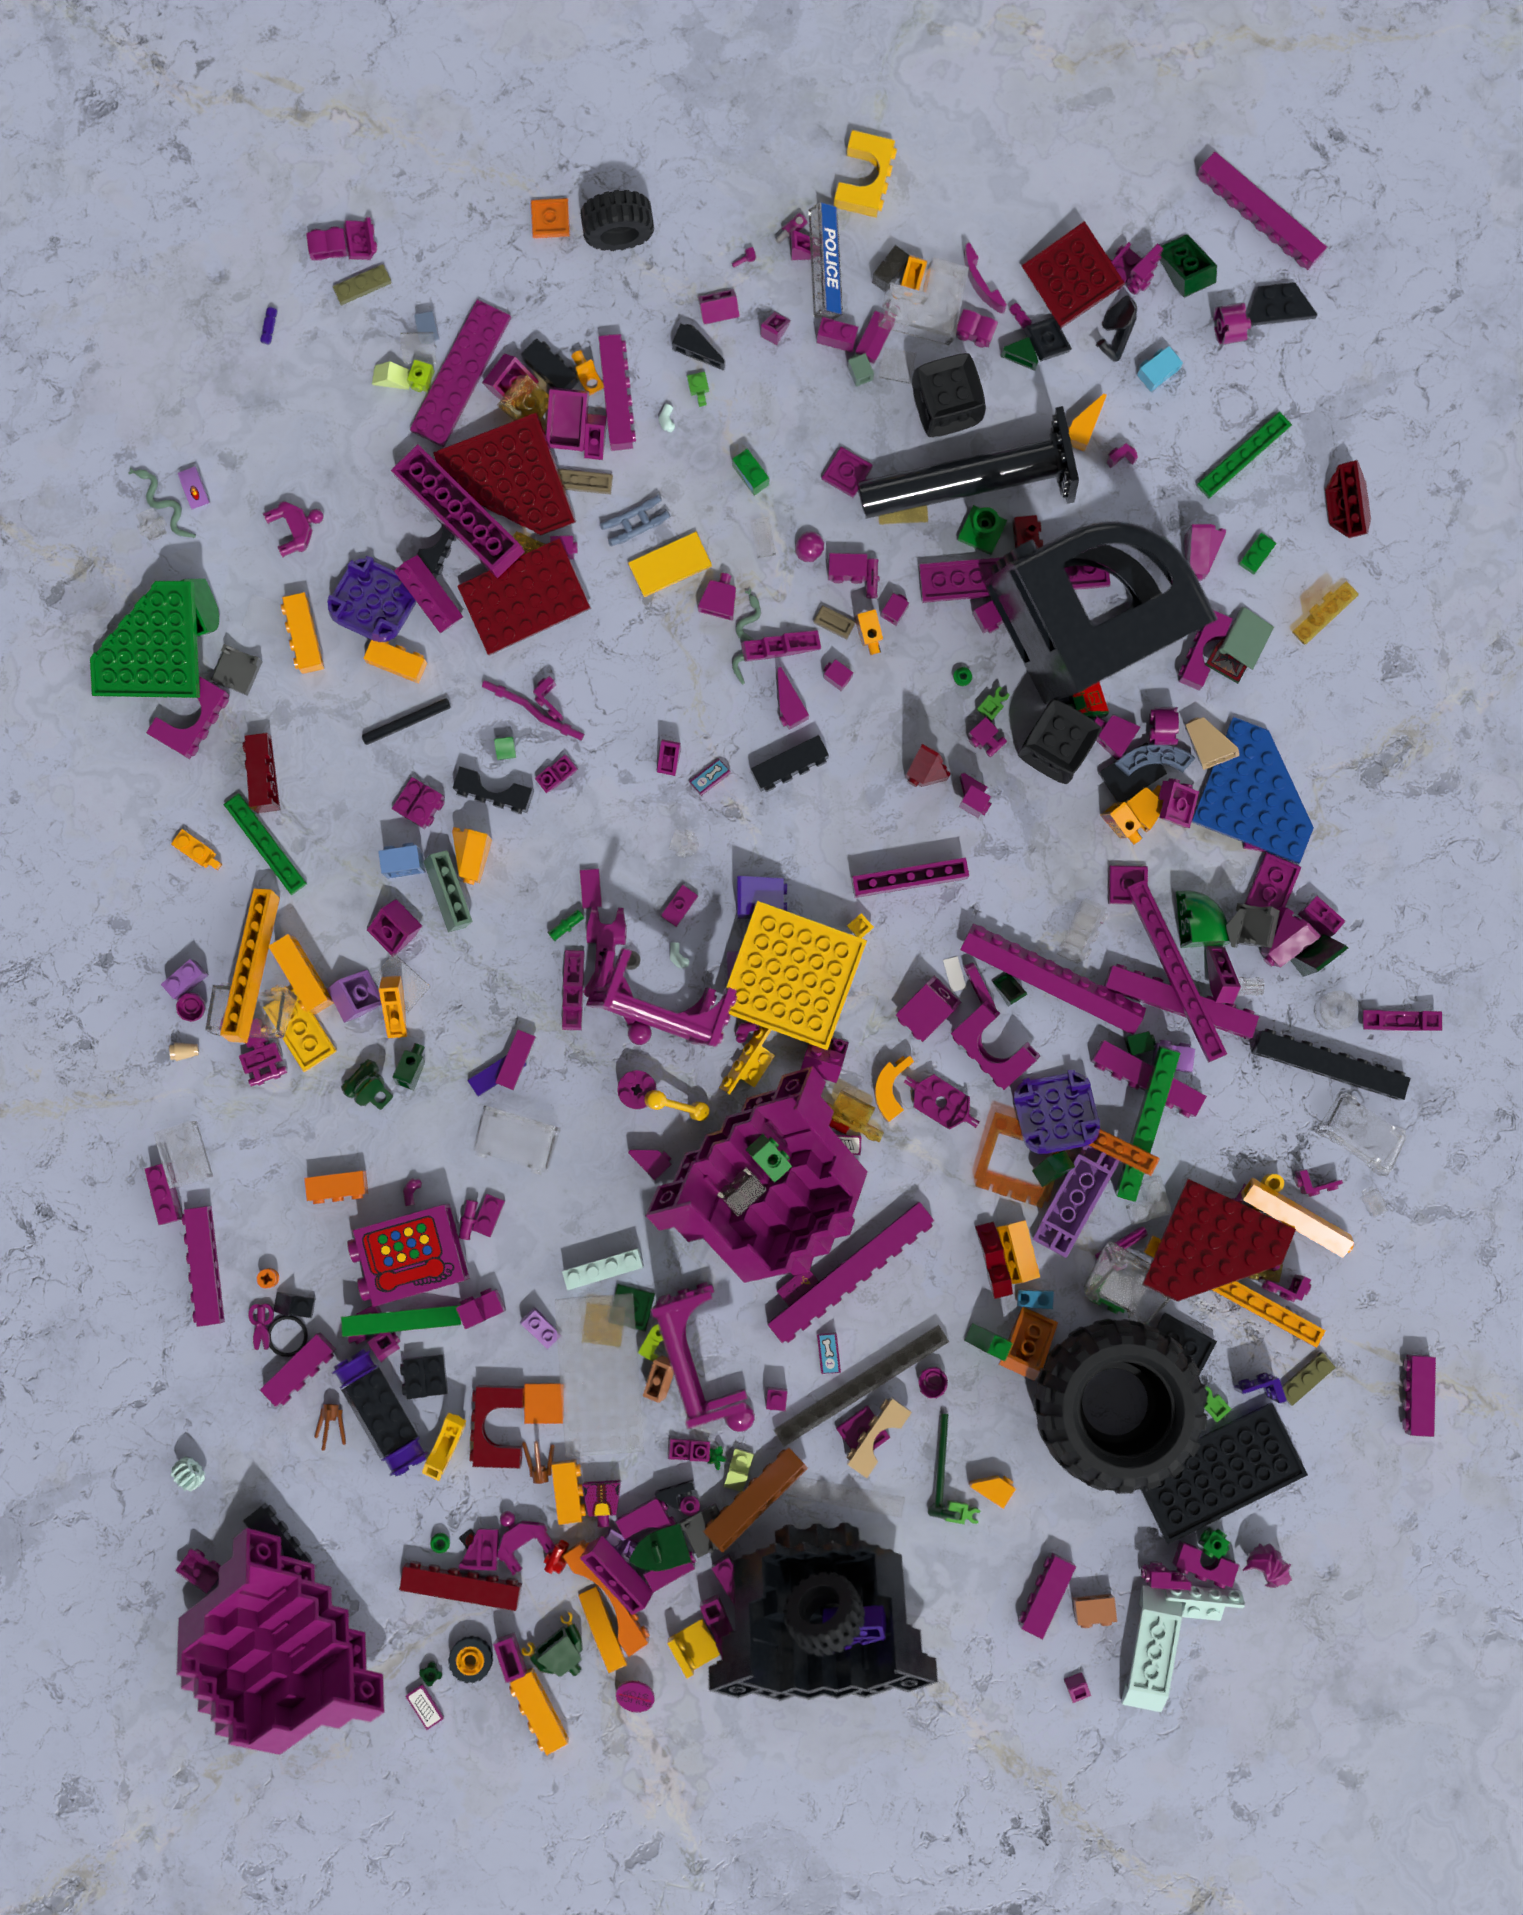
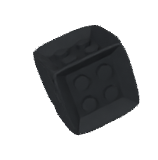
M969 353L956 354L934 360L915 369L912 378L913 395L923 429L928 437H939L962 431L977 425L983 420L986 411L984 392L975 363Z
M1051 699L1019 750L1018 756L1025 763L1049 778L1063 784H1068L1087 757L1102 728L1091 718L1061 701Z

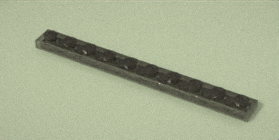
M939 1325L935 1326L774 1428V1432L785 1447L949 1343V1340Z

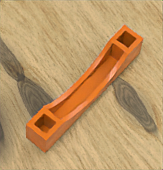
M582 1540L566 1551L563 1558L573 1573L593 1581L609 1597L618 1620V1642L627 1656L630 1657L649 1643L648 1637L650 1634L646 1627H641L637 1621L639 1619L637 1613L632 1615L580 1559L589 1542L586 1543L585 1540Z

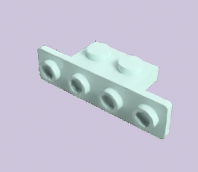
M1191 1586V1590L1164 1589L1166 1600L1183 1602L1182 1617L1221 1621L1225 1606L1244 1608L1245 1606L1242 1591L1198 1586Z

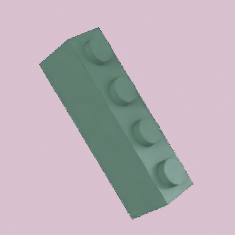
M448 850L430 854L423 862L447 931L449 933L464 929L473 921Z

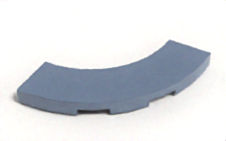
M1149 744L1129 751L1115 765L1128 776L1140 767L1150 764L1168 765L1183 773L1194 761L1195 757L1175 746Z

